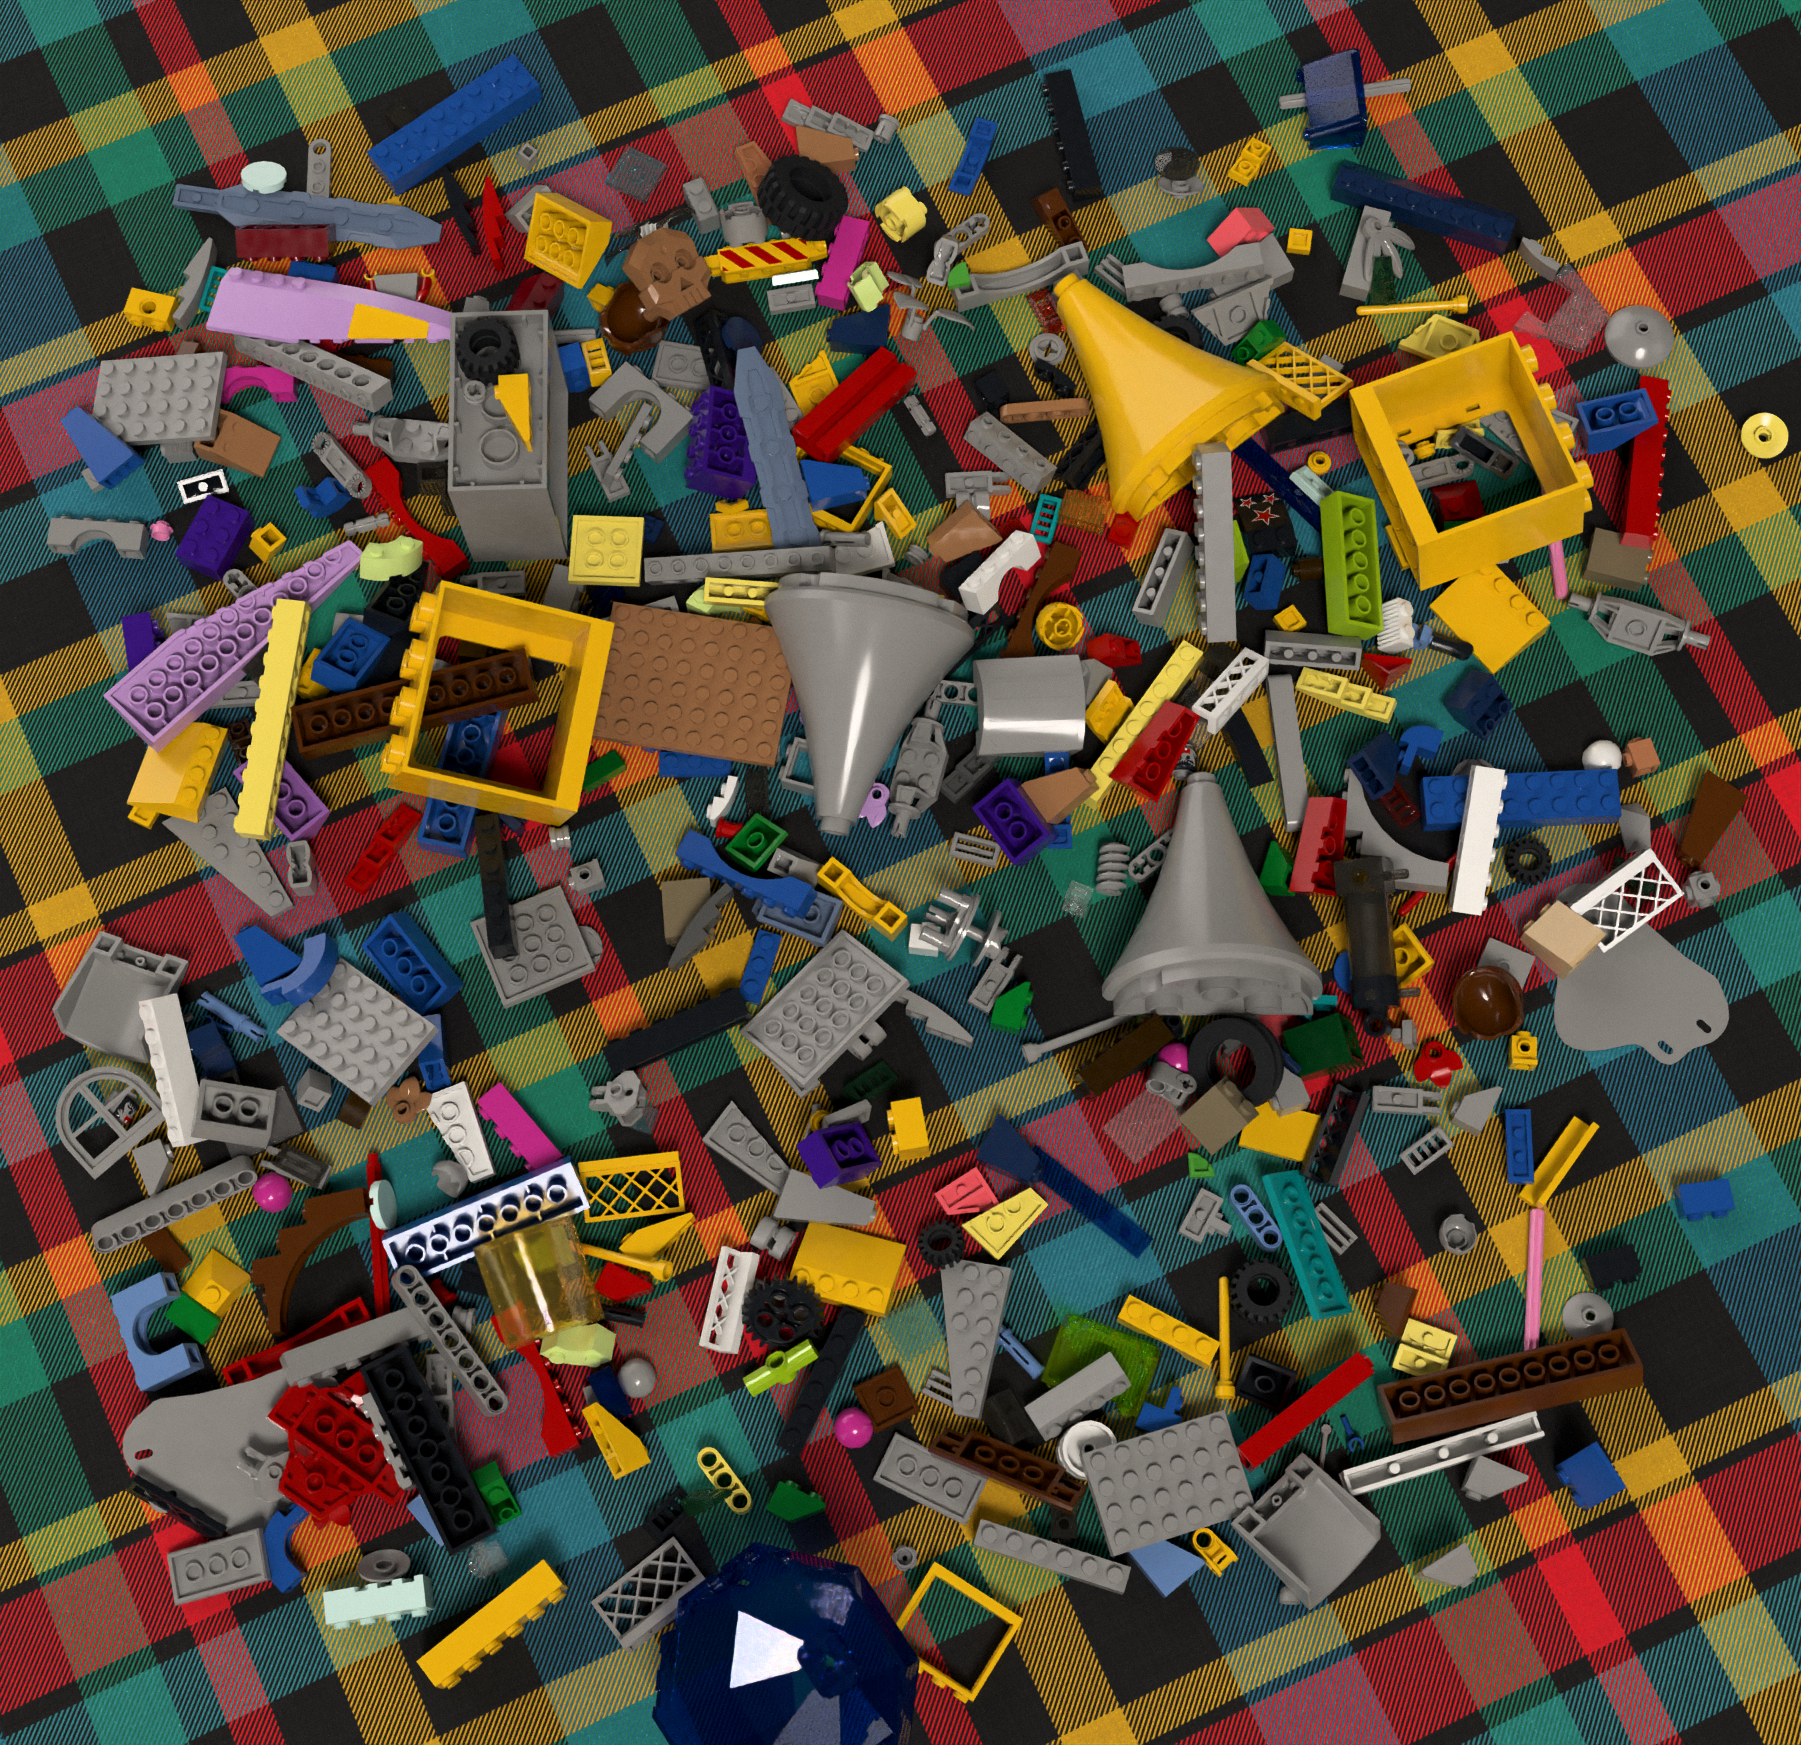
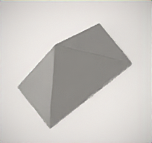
M1638 802L1621 805L1622 816L1617 822L1626 853L1640 851L1645 846L1651 848L1649 815Z

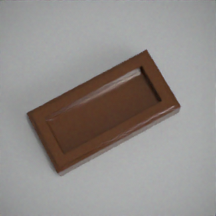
M164 1228L144 1236L140 1240L167 1273H174L175 1277L193 1262Z

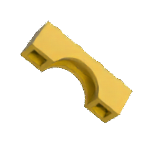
M831 857L816 874L818 884L837 899L843 901L847 907L891 942L907 926L908 916L891 902L882 900L871 893L855 878L848 868L834 857Z
M1130 1294L1116 1322L1138 1334L1150 1336L1170 1346L1185 1359L1206 1370L1221 1344Z

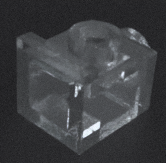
M1071 880L1064 896L1061 910L1084 919L1092 901L1094 889Z

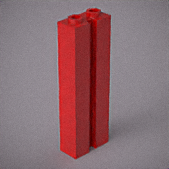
M881 346L793 427L792 436L794 437L795 444L816 461L832 463L914 387L917 372L910 365L904 362L902 364L897 362L896 355Z
M1359 1352L1355 1353L1242 1443L1236 1450L1246 1470L1249 1473L1254 1471L1369 1379L1375 1371L1372 1369L1374 1365L1365 1354L1361 1355Z

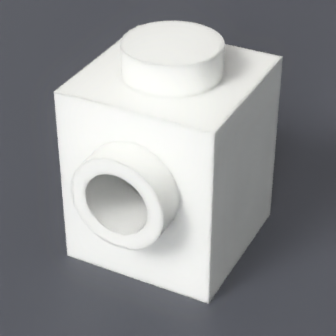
M923 922L922 925L911 924L909 954L938 957V948L919 940V936L925 925L940 933L941 927H937L935 923Z

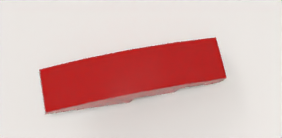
M489 176L485 178L483 192V223L486 242L497 272L505 269L498 249L506 247L500 227L508 224Z
M402 803L373 835V842L359 856V863L344 878V884L365 896L406 843L421 820L422 815Z

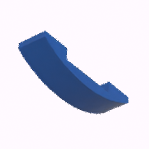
M976 117L970 132L968 145L958 170H955L948 191L968 197L971 196L987 161L998 123Z
M1069 752L1044 753L1045 776L1069 769ZM1069 814L1058 825L1051 824L1059 834V837L1048 845V850L1072 849L1071 814Z

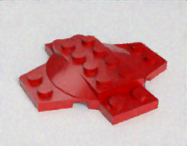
M360 1370L338 1387L318 1389L313 1384L299 1388L298 1385L289 1386L266 1417L287 1433L290 1451L277 1491L319 1521L352 1497L373 1493L388 1505L394 1507L405 1492L399 1486L394 1476L396 1473L392 1464H389L384 1456L383 1451L385 1449L382 1442L376 1439L372 1431L374 1424L371 1417L367 1418L360 1404L364 1403L361 1396L370 1391Z

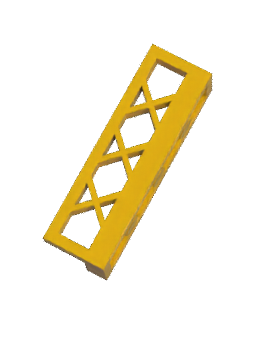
M1574 1116L1534 1172V1183L1526 1184L1517 1197L1534 1209H1541L1597 1131L1599 1125L1593 1122L1588 1126Z

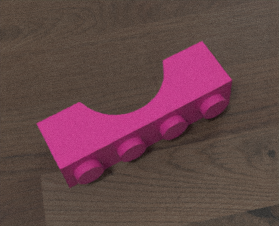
M265 365L248 368L243 366L226 368L220 404H229L236 392L250 386H257L267 390L272 395L274 402H298L299 379L274 367H267Z

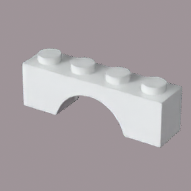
M1015 530L958 588L967 610L984 615L998 601L999 586L1005 573L1012 567L1028 571L1037 562L1041 554L1033 534Z

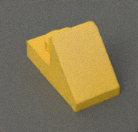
M889 488L874 502V519L876 521H885L896 539L904 538L917 526L893 488Z

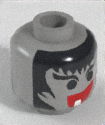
M1186 744L1171 774L1175 776L1176 780L1186 781L1189 775L1198 772L1199 755L1192 745Z
M114 1090L109 1095V1097L103 1105L106 1106L110 1101H112L116 1096H118L121 1093V1091ZM130 1091L108 1111L120 1124L127 1125L140 1108L139 1104L135 1101L138 1096Z

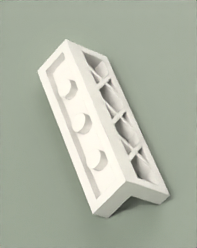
M1245 647L1192 706V711L1208 720V732L1216 735L1264 681L1266 676H1268L1269 659ZM1247 657L1255 661V663L1243 666L1242 661ZM1241 673L1242 678L1240 680L1230 681L1229 676L1231 674ZM1228 688L1229 692L1226 695L1216 696L1215 691L1217 689ZM1208 703L1215 704V708L1211 712L1202 708V706Z
M727 1246L721 1247L699 1346L719 1353L738 1354L744 1324H742L744 1316L742 1315V1307H744V1298H749L748 1290L753 1289L760 1255L753 1252H740ZM732 1255L735 1258L732 1268L729 1269L727 1260L728 1256ZM726 1279L728 1288L727 1292L723 1294L721 1286L722 1282ZM720 1304L722 1314L721 1317L717 1318L716 1308ZM714 1329L717 1334L715 1344L709 1342L711 1331Z

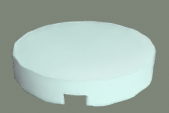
M267 161L254 162L242 169L241 182L249 191L253 192L254 189L259 190V193L262 194L273 193L284 187V183L287 182V173L280 164Z
M387 1180L374 1181L369 1191V1197L373 1198L374 1204L370 1205L372 1219L379 1229H393L397 1220V1203L393 1188Z

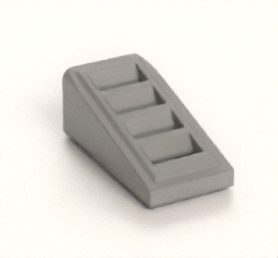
M1438 1125L1399 1156L1411 1172L1416 1175L1455 1145ZM1437 1134L1445 1146L1443 1148H1440L1433 1139L1434 1135ZM1427 1140L1436 1149L1437 1152L1435 1154H1432L1424 1144ZM1419 1146L1429 1157L1427 1160H1424L1416 1150ZM1411 1152L1421 1163L1419 1166H1416L1408 1156Z

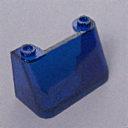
M1359 48L1346 49L1302 63L1296 71L1297 82H1301V86L1305 89L1308 124L1307 128H1303L1304 142H1308V150L1362 147L1367 130V109Z

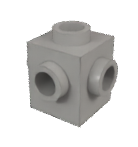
M1703 871L1692 873L1682 885L1683 896L1688 903L1689 909L1695 907L1706 908L1713 905L1721 891L1719 881L1714 879L1712 872L1704 874Z

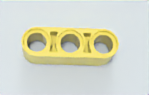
M711 1447L702 1449L697 1457L700 1468L733 1512L739 1515L748 1513L752 1508L753 1500L746 1488L716 1449ZM708 1454H714L717 1457L716 1463L711 1467L703 1464V1459ZM725 1474L732 1477L730 1486L726 1488L720 1487L718 1485L719 1478ZM739 1495L747 1497V1505L743 1508H736L734 1506V1499Z

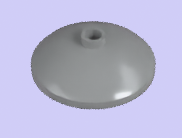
M1633 305L1622 308L1612 315L1605 327L1604 342L1609 354L1618 363L1632 369H1649L1661 364L1669 356L1674 344V332L1670 322L1659 311L1647 306ZM1639 328L1645 329L1646 332L1640 331Z

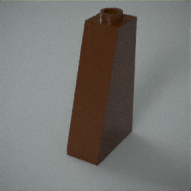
M1709 770L1706 771L1699 781L1676 854V858L1679 859L1684 867L1694 869L1695 871L1703 863L1749 798Z

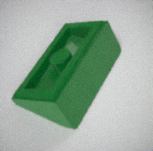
M615 750L586 767L582 786L585 794L590 793L627 770L626 765Z
M182 1290L180 1292L181 1297L174 1300L165 1317L197 1342L204 1345L215 1336L221 1319Z

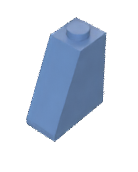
M1166 1540L1126 1552L1163 1598L1167 1597L1205 1564L1203 1559Z

